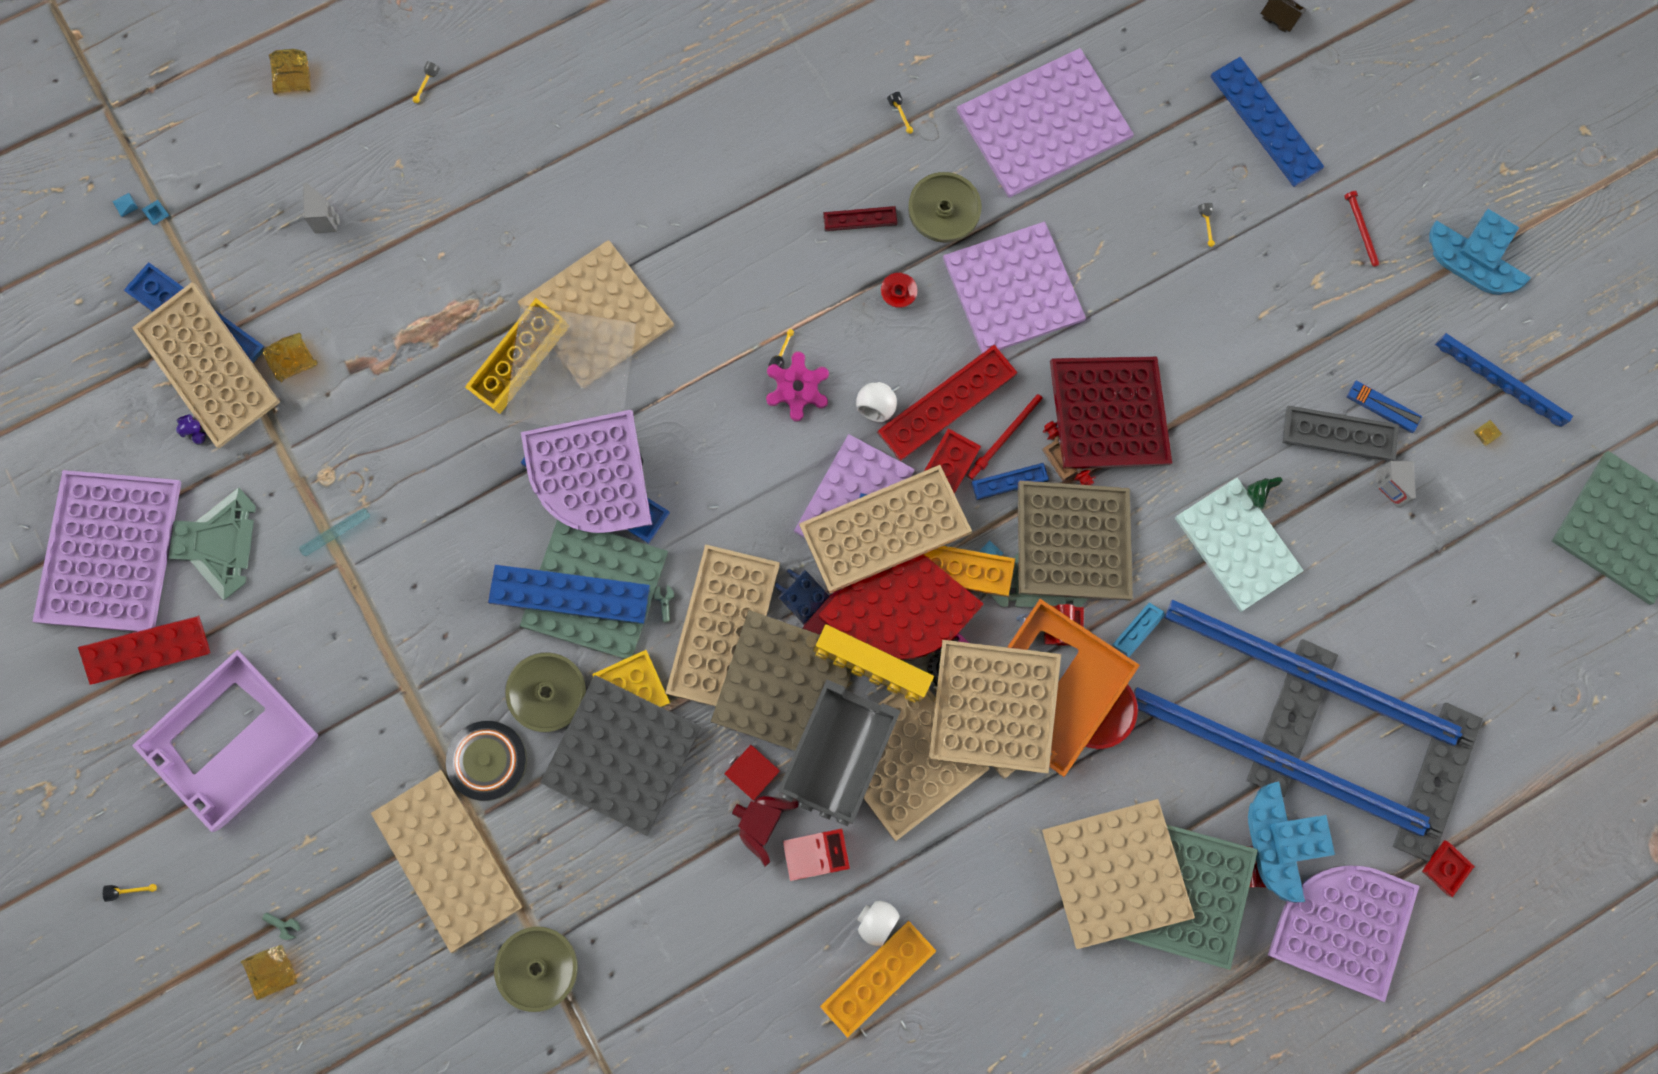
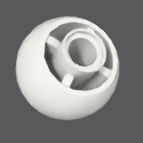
M881 382L869 383L862 387L857 394L856 407L858 412L867 419L884 422L895 412L897 398L888 385Z
M875 901L872 907L866 904L857 919L861 923L858 928L859 935L868 944L882 946L898 921L899 913L895 907L885 901Z

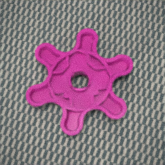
M800 351L793 353L791 357L792 364L789 368L782 369L776 364H772L767 368L768 376L777 382V389L766 397L767 404L776 406L779 403H787L790 407V418L796 422L802 420L804 416L803 409L807 404H814L820 409L828 405L827 397L818 391V384L829 376L828 369L822 366L816 370L807 369L805 366V355ZM795 381H800L803 384L801 391L794 390L793 383Z

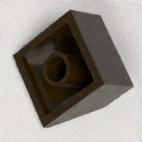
M1268 0L1260 14L1263 15L1262 18L1269 23L1273 21L1278 25V29L1286 33L1293 30L1307 9L1294 0Z

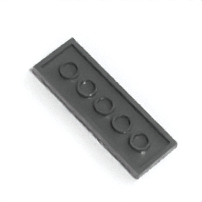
M1288 405L1285 413L1282 443L1385 461H1395L1399 424Z

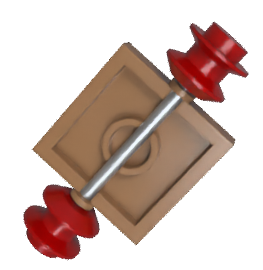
M1054 421L1047 423L1044 426L1043 433H1048L1047 440H1054V442L1044 447L1042 451L1061 480L1064 481L1076 473L1075 481H1080L1081 485L1092 486L1095 477H1090L1089 473L1091 470H1083L1084 468L1063 469L1057 422L1054 423Z

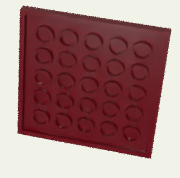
M1157 356L1052 358L1050 360L1063 469L1168 466L1172 464Z

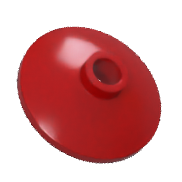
M893 273L883 280L881 296L888 305L895 308H904L912 304L916 299L918 292L917 284L911 276L905 273ZM896 291H901L902 294H901V295H897L895 292H896Z

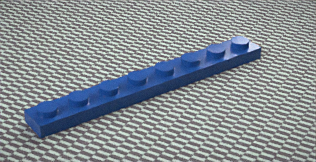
M1447 333L1436 342L1435 345L1442 352L1450 354L1456 361L1465 364L1474 373L1482 375L1488 382L1496 384L1505 393L1517 398L1520 403L1528 405L1537 414L1548 418L1554 425L1562 427L1573 418V415Z

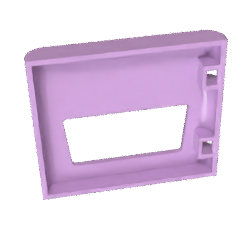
M236 650L132 746L211 832H215L224 827L318 738V734L239 650ZM236 683L264 706L265 711L198 773L193 774L173 747L171 741L227 689ZM162 757L165 762L158 766L155 760ZM200 801L206 805L201 811L195 806Z

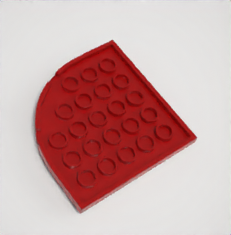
M922 554L844 587L819 614V617L829 626L895 658L911 660L927 656L941 649L943 640L952 641L982 608L984 603L927 556Z

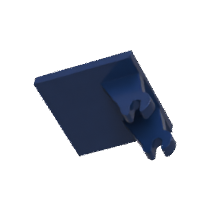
M789 568L786 572L795 579L792 585L785 589L775 582L774 587L782 593L778 598L804 624L829 598V595L806 570L798 575Z

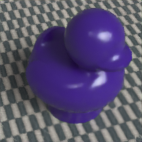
M192 414L176 419L178 423L176 432L181 437L192 434L191 439L195 444L204 443L206 433L200 432L201 425L196 419H193Z

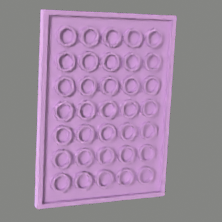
M1081 48L959 105L956 109L1009 198L1131 139L1134 135Z
M63 470L32 622L133 632L155 627L181 481Z

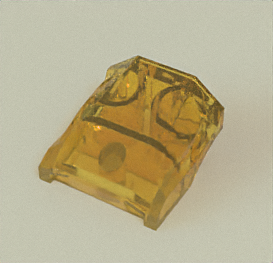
M283 49L275 50L269 54L274 95L304 90L311 92L308 58L305 51Z
M300 332L284 337L263 349L269 368L280 382L311 369L318 364L304 344Z
M283 945L272 947L240 961L248 975L256 1000L298 984L292 964L286 955Z

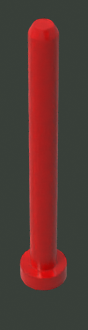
M1351 191L1344 195L1345 200L1350 202L1373 267L1379 266V260L1356 199L1358 193L1357 191Z

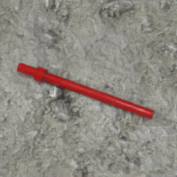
M1037 394L986 454L975 462V466L967 474L969 479L973 480L981 470L988 466L989 460L1041 402L1043 397L1040 394Z

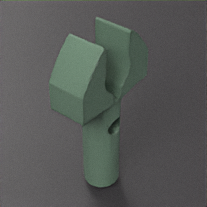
M668 585V593L665 598L661 595L660 586L654 593L655 600L661 602L662 621L665 623L670 622L669 601L674 599V591Z
M265 913L262 917L264 921L280 929L281 934L279 937L283 940L296 938L288 933L286 927H292L300 931L298 921L293 918L284 922L269 913Z

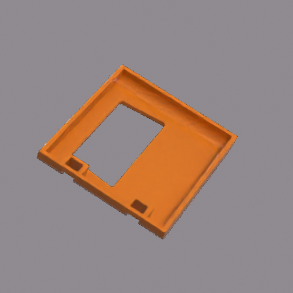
M1039 599L1007 648L1028 650L1039 632L1044 631L1078 649V654L1058 682L1051 746L1052 754L1049 765L1051 769L1065 777L1140 665L1042 599Z

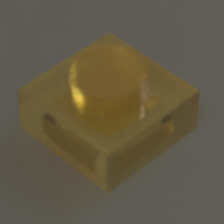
M1491 419L1473 431L1484 446L1502 435Z

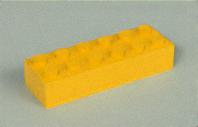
M535 298L465 388L497 413L501 414L570 325L565 319Z
M826 624L813 650L816 652L817 657L823 660L828 658L834 661L833 664L839 668L844 669V667L852 670V674L858 677L864 675L870 678L869 682L880 686V684L887 686L888 691L894 694L899 692L905 695V699L913 703L916 701L920 702L925 697L934 678L933 675Z

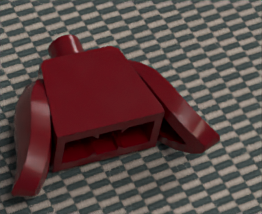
M763 796L757 798L754 802L751 801L747 808L738 803L734 807L732 815L741 819L738 825L740 828V839L762 862L764 867L770 863L769 855L764 847L767 845L783 813L782 811L798 808L799 802Z

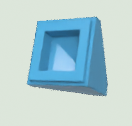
M130 193L112 201L121 217L138 209Z
M159 200L142 209L153 225L170 216Z

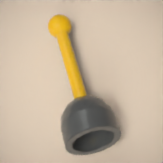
M427 61L424 66L426 77L417 95L412 98L414 103H419V97L429 77H435L440 70L436 64Z
M1204 203L1198 206L1199 214L1206 219L1209 238L1207 244L1209 247H1213L1215 242L1212 240L1209 216L1213 213V204Z

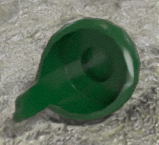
M1281 477L1258 480L1248 485L1247 495L1258 509L1263 510L1270 489L1280 485L1283 480Z

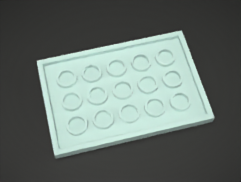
M1238 478L1230 481L1175 517V520L1240 612L1304 571L1262 511L1248 497L1247 490Z

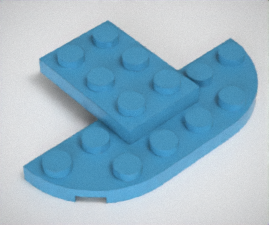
M1490 209L1484 212L1468 239L1437 220L1433 223L1429 234V243L1432 245L1433 255L1444 268L1478 289L1495 295L1513 293L1523 287L1531 278L1501 259L1520 227Z
M1279 781L1270 783L1258 790L1253 802L1250 803L1248 811V825L1253 848L1258 849L1256 855L1257 868L1265 886L1278 895L1280 899L1294 903L1305 902L1297 861L1335 855L1327 816L1322 815L1288 821Z

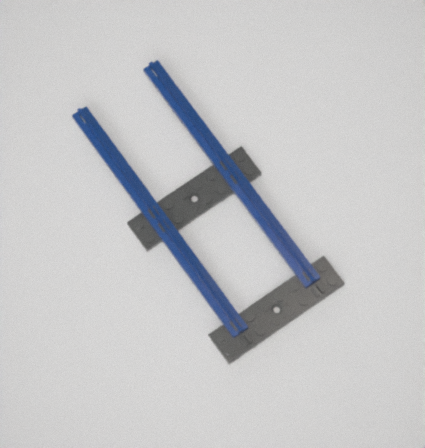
M1171 600L1164 617L1165 619L1286 672L1287 676L1261 742L1136 687L1134 690L1136 699L1147 703L1144 704L1137 701L1138 710L1253 761L1246 781L1260 788L1279 781L1282 797H1285L1291 779L1398 826L1399 829L1392 847L1425 862H1429L1439 846L1483 718L1449 703L1443 704L1440 715L1437 717L1333 671L1338 654L1301 639L1296 652L1292 653L1182 603ZM1325 690L1431 736L1430 744L1407 807L1299 759ZM1290 714L1295 716L1294 721L1289 720ZM1436 778L1440 780L1439 786H1436L1434 783Z

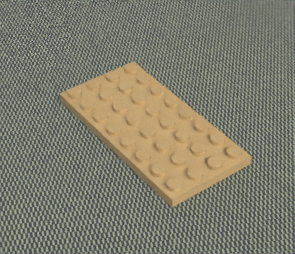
M191 282L132 327L217 448H221L280 403L195 283Z
M940 465L799 523L829 594L972 534L968 521Z
M705 544L665 694L716 706L748 611L751 610L767 616L780 562Z
M443 770L436 772L371 813L450 953H453L523 908Z

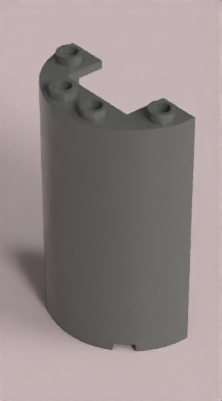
M826 680L778 789L782 793L781 798L790 802L795 800L801 803V808L812 812V809L820 812L819 816L828 820L834 817L838 823L847 827L849 823L853 824L898 719L900 710L884 703L881 705L846 691L844 686Z

